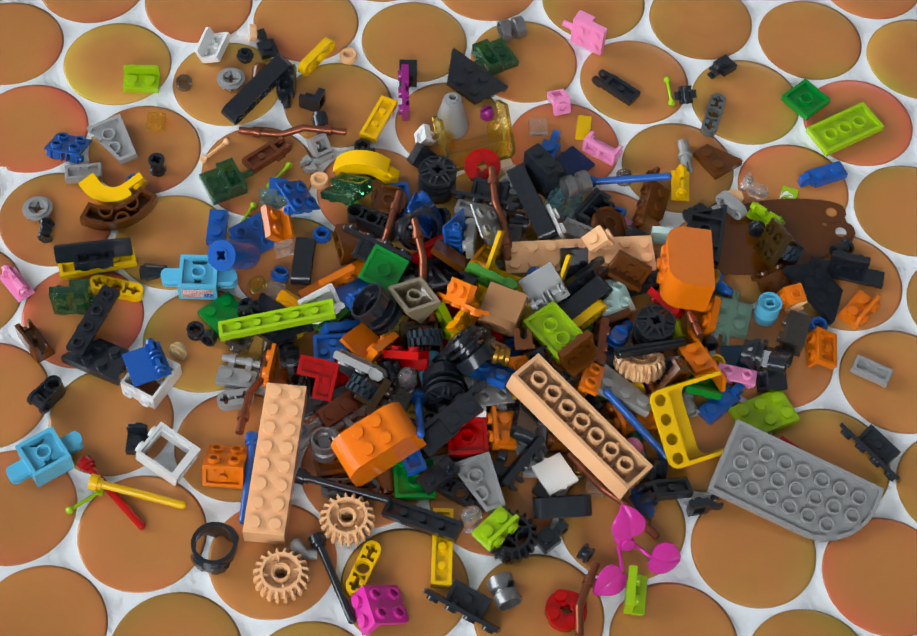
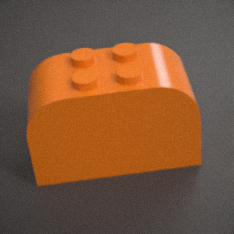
M679 226L669 232L665 244L661 247L660 258H657L656 269H659L657 283H659L660 295L670 306L687 310L706 311L715 290L711 230Z
M393 402L379 408L344 430L331 443L333 452L350 480L358 488L426 446L423 438L417 437L415 425L399 402Z

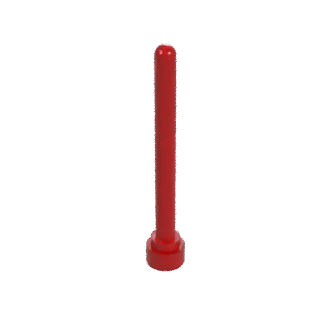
M90 455L83 456L77 462V466L82 472L89 473L90 475L92 473L101 476L100 478H104L95 468V461ZM105 490L138 529L143 530L146 527L143 520L117 492Z

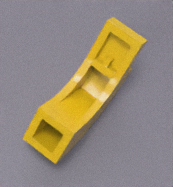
M368 150L344 152L336 157L333 172L345 180L355 175L366 174L378 178L387 185L397 183L400 174L398 169L390 165V158Z
M138 172L122 185L108 187L103 185L94 173H91L78 184L97 204L113 207L123 204L140 187L145 188L148 182Z

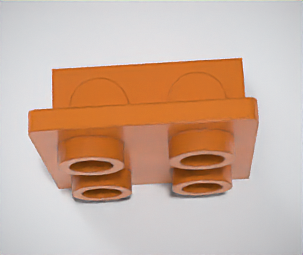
M360 323L340 339V342L353 354L373 363L383 355V350L391 348V345L395 343L399 335L393 331L389 335L384 334L379 338L365 324Z
M272 343L271 350L268 349L266 353L267 367L264 366L262 370V378H264L263 388H266L267 382L292 385V376H295V374L287 375V368L281 369L280 359H278L277 344Z
M221 444L208 445L202 464V486L243 489L244 466L248 447L240 445L223 446Z

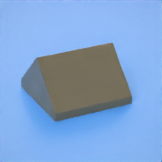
M422 276L388 286L389 292L406 315L419 323H422L441 305V301Z

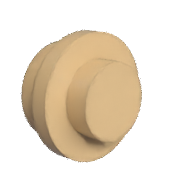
M174 342L169 346L168 353L173 359L183 360L187 356V347L181 342Z

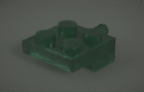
M503 38L491 42L485 39L472 44L471 54L476 59L473 62L491 75L514 68L519 64L518 59Z
M233 158L215 164V169L199 174V179L213 205L248 193L247 183L244 179L254 176L251 169L240 172Z
M341 172L331 178L330 187L320 192L321 199L329 200V202L344 203V205H353L359 199L365 198L366 195L373 192L372 180L369 177Z
M69 280V286L49 287L48 292L54 314L85 315L87 309L97 296L93 295L89 280Z

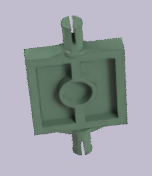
M733 290L731 298L716 295L722 301L714 332L722 335L720 344L723 346L725 342L724 347L729 345L730 338L736 337L745 340L753 305L738 301L739 290L737 293L736 290Z

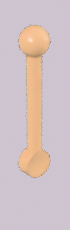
M225 138L214 150L206 156H201L200 162L206 163L207 159L224 145H229L230 140Z

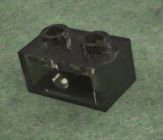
M790 310L788 317H783L781 327H784L783 332L779 331L776 342H779L778 346L794 349V356L799 357L804 347L812 316Z

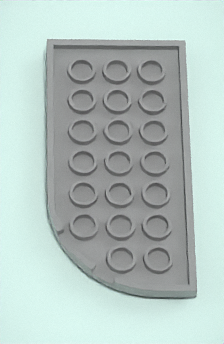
M737 419L709 483L707 492L804 538L815 541H837L852 536L867 525L878 508L884 488Z

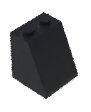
M539 143L524 151L523 165L537 192L543 195L545 200L560 192L559 180L561 177L568 175L563 166Z

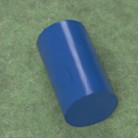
M222 239L211 244L207 256L210 265L216 270H244L253 268L258 263L260 251L257 244L251 239Z

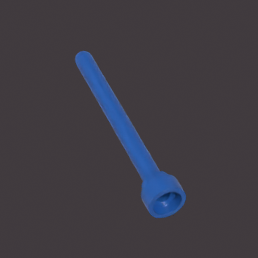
M658 173L595 178V176L590 175L593 187H596V185L670 180L672 174Z
M604 388L603 394L655 449L658 459L667 461L663 446L609 388Z
M415 389L411 393V402L415 405L417 437L423 438L425 436L424 391L422 389Z
M247 432L245 435L248 451L239 523L244 525L258 432Z

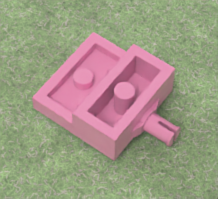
M580 10L574 17L573 23L566 19L563 20L562 26L571 31L570 42L597 55L603 53L607 28L595 23V16Z

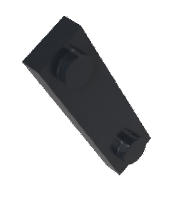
M391 497V502L386 504L381 512L383 518L456 543L464 527V523L460 520Z

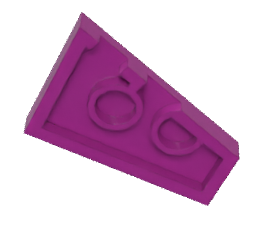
M401 64V70H398V81H402V87H398V98H402V104H398L399 115H402V121H409V64Z

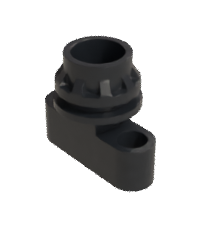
M758 338L752 341L745 340L742 347L740 364L746 365L751 370L757 368V372H761L763 367H766V371L785 374L786 368H790L792 364L794 349L776 346L775 348L768 347L767 339H764L763 343Z

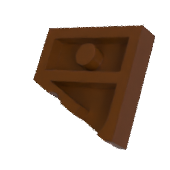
M709 144L693 152V157L714 180L741 166L743 162L742 159Z

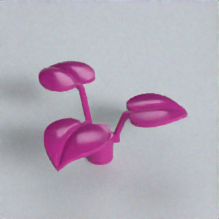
M621 504L619 513L612 524L613 540L618 545L615 549L618 552L620 567L618 568L615 564L606 566L596 579L593 594L613 596L625 588L627 576L622 572L624 570L622 550L630 551L634 547L637 548L648 558H651L647 564L651 572L664 574L674 569L680 562L681 555L678 548L670 542H662L655 546L652 554L640 547L634 541L633 536L642 534L646 525L645 519L635 508Z

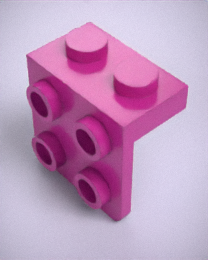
M363 585L350 597L362 635H370L380 625H401L409 621L397 585Z

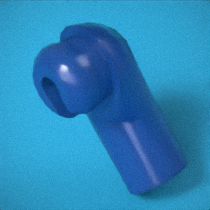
M720 272V279L715 286V291L728 297L732 294L733 290L723 281V273Z

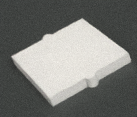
M560 452L549 458H544L543 461L531 467L550 496L562 490L566 491L567 487L579 481Z

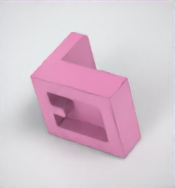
M564 89L547 92V99L553 105V114L555 116L571 112L570 96Z

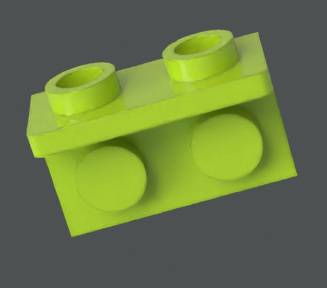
M131 64L123 66V92L159 93L161 75L158 65Z
M500 505L472 532V537L490 552L494 547H500L509 533L513 534L518 529L519 516L517 514L512 516Z
M629 565L626 575L623 614L644 616L647 576L637 574L638 566Z

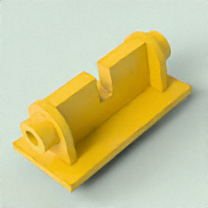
M680 164L676 170H671V200L689 202V171H687L685 165Z

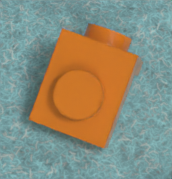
M801 283L783 287L777 292V295L782 300V310L807 300Z

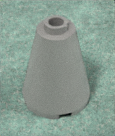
M455 92L447 93L444 96L433 122L436 134L446 140L448 138L458 140L464 137L469 127L462 98Z

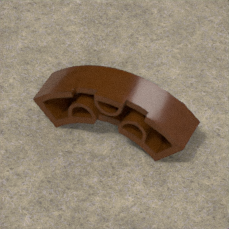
M140 187L130 199L118 206H102L88 202L80 216L81 225L102 231L130 227L144 219L158 203L157 195Z

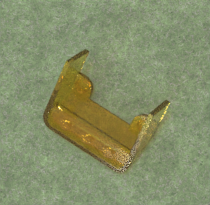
M496 100L499 118L489 121L487 125L488 135L455 143L454 136L450 132L445 131L443 120L437 116H432L436 142L442 156L453 161L457 171L464 170L466 157L478 148L492 150L498 155L499 160L511 158L515 154L516 147L507 103ZM481 162L477 166L485 165V162Z

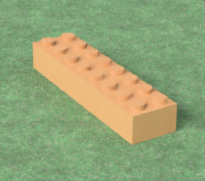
M651 235L613 237L612 241L615 245L612 247L606 244L593 254L588 250V264L592 259L603 256L605 263L601 266H606L608 269V265L619 250H622L650 265L652 271L656 270ZM582 238L512 242V259L510 261L504 260L502 250L503 271L524 278L529 268L534 266L541 268L551 262L560 275V248H584L587 246ZM608 273L602 277L604 280L611 279Z
M539 353L511 375L506 387L619 500L652 469L653 465Z
M268 382L266 384L242 531L244 541L286 545L300 441L308 398L307 386Z

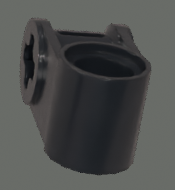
M57 375L47 377L28 395L27 403L36 406L41 414L49 412L65 395L66 391L61 378Z

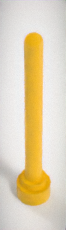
M92 473L89 479L87 489L92 491L105 489L179 509L186 508L185 501L104 481V478H100L101 476Z

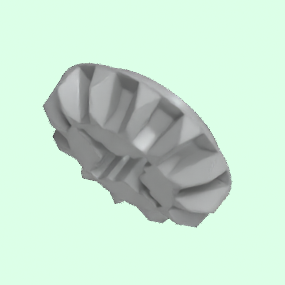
M233 67L225 68L217 76L218 86H221L223 90L228 89L229 92L231 89L237 91L239 87H243L245 75L240 69ZM233 76L234 80L230 83L229 80Z
M35 196L29 198L24 203L22 211L28 221L33 220L36 223L41 218H50L53 206L48 198ZM40 205L41 210H39V212L36 213L35 210H37V208Z

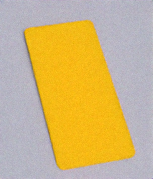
M578 115L576 140L583 141L590 133L591 116Z

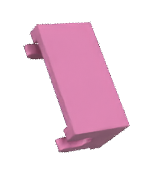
M592 130L583 140L582 151L613 167L623 153L621 150L623 146L619 145L617 148H614L595 138V132Z

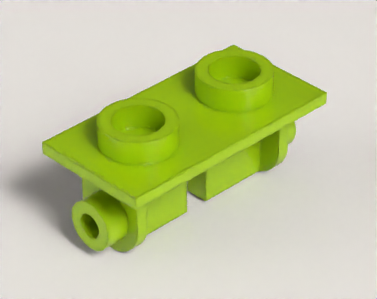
M754 201L749 207L750 210L745 215L753 221H763L765 226L772 217L778 219L783 226L786 223L781 216L779 217L771 211L768 212L767 208Z

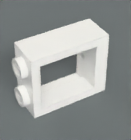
M166 357L172 374L168 375L153 396L134 387L127 372L120 382L122 393L128 398L133 397L145 407L156 409L181 377V365Z
M160 422L157 427L154 425L147 434L149 437L146 441H141L137 445L135 459L173 486H176L199 457L201 449L163 422ZM160 436L187 453L172 473L145 455Z

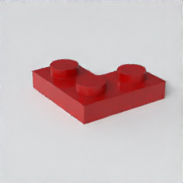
M301 354L296 374L315 378L311 398L331 402L339 363Z

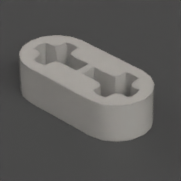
M724 190L716 196L717 204L720 207L728 205L727 213L735 220H740L747 214L745 205L730 192Z
M248 388L219 393L217 396L218 408L222 411L242 409L243 396H245ZM253 395V398H252L251 406H252V405L254 404V402H255V396H254V395ZM225 398H228L227 404H224Z

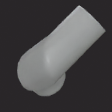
M300 538L292 540L290 548L291 551H295V556L301 554L303 560H317L318 550L306 549Z

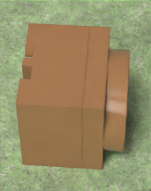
M490 282L480 307L490 312L489 316L482 314L481 318L479 317L477 321L478 324L487 330L501 333L503 336L513 337V328L520 327L527 310L528 295Z

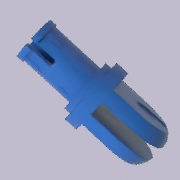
M625 320L621 325L614 326L606 339L608 345L615 349L622 347L629 339V332L633 330L634 324L630 320Z

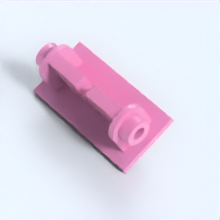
M7 264L2 266L0 280L18 302L35 293L15 267L8 266Z
M719 363V369L727 376V384H732L734 381L736 384L742 383L747 389L754 388L756 385L757 371Z

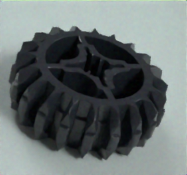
M509 508L507 512L512 516L515 514L519 516V527L513 534L509 533L505 537L500 547H494L488 553H495V560L502 557L503 563L506 559H510L511 564L514 562V559H517L520 563L522 557L527 559L529 553H533L534 547L537 546L538 541L535 539L538 538L537 526L532 524V518L526 519V513L519 515L518 509L515 513H511ZM526 536V542L518 547V541Z

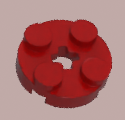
M487 148L473 150L465 159V174L472 182L474 177L488 179V167L494 166L497 177L501 169L498 155ZM485 162L487 168H485L484 171H480V168L477 167V164Z
M558 589L548 598L545 606V616L549 621L548 623L555 630L571 632V630L576 629L575 604L579 596L578 593L571 590ZM586 602L583 607L584 622L587 616ZM568 607L572 613L564 615L561 608Z

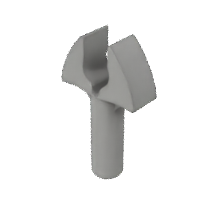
M328 152L314 159L310 158L307 154L301 160L300 168L304 167L303 173L317 172L316 166L332 159L333 154Z

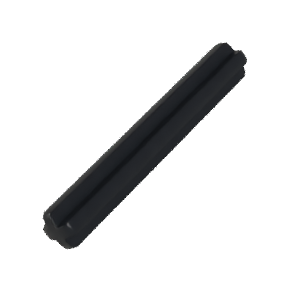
M684 337L617 347L615 355L617 359L677 350L679 347L686 346V341Z

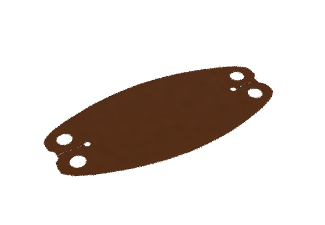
M813 199L757 201L760 205L767 208L768 212L771 211L779 217L781 216L784 222H786L784 227L793 236V240L797 241L796 243H799L804 248V252L797 263H790L788 260L781 259L777 263L782 262L787 265L810 263L811 257L822 258L830 254L829 248L832 245H837L843 238L852 240L855 236V230L851 224L846 222V212L840 204ZM751 203L744 204L747 212L750 210ZM827 208H834L837 211V215L830 217L825 211ZM726 213L720 262L718 266L714 265V269L720 270L724 275L756 274L760 270L772 268L767 266L753 249L756 241L760 238L749 235V223L753 220L746 216L740 220H735ZM841 227L847 233L844 237L836 235L835 229Z

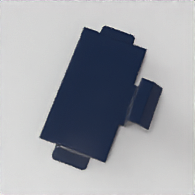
M635 488L630 490L631 495L629 498L636 510L648 519L653 517L656 510L652 504L656 505L658 501L640 503L638 498L645 493H636Z

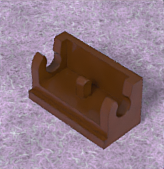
M350 223V225L357 227L356 223ZM336 224L333 232L340 265L350 264L358 260L352 257V253L359 239L343 232L342 229L344 225L349 226V224Z
M27 319L28 324L25 327H22L20 323L14 325L19 339L37 363L55 354L54 350L30 319Z
M523 327L513 328L515 350L539 347L530 329H527V333H525Z
M673 357L671 359L673 366L661 380L655 384L652 382L648 384L652 392L686 381L692 372L682 358L678 357L676 359Z

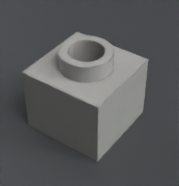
M324 133L306 140L312 157L317 158L333 151L328 137ZM316 142L319 143V147H318V148H316V145H315Z

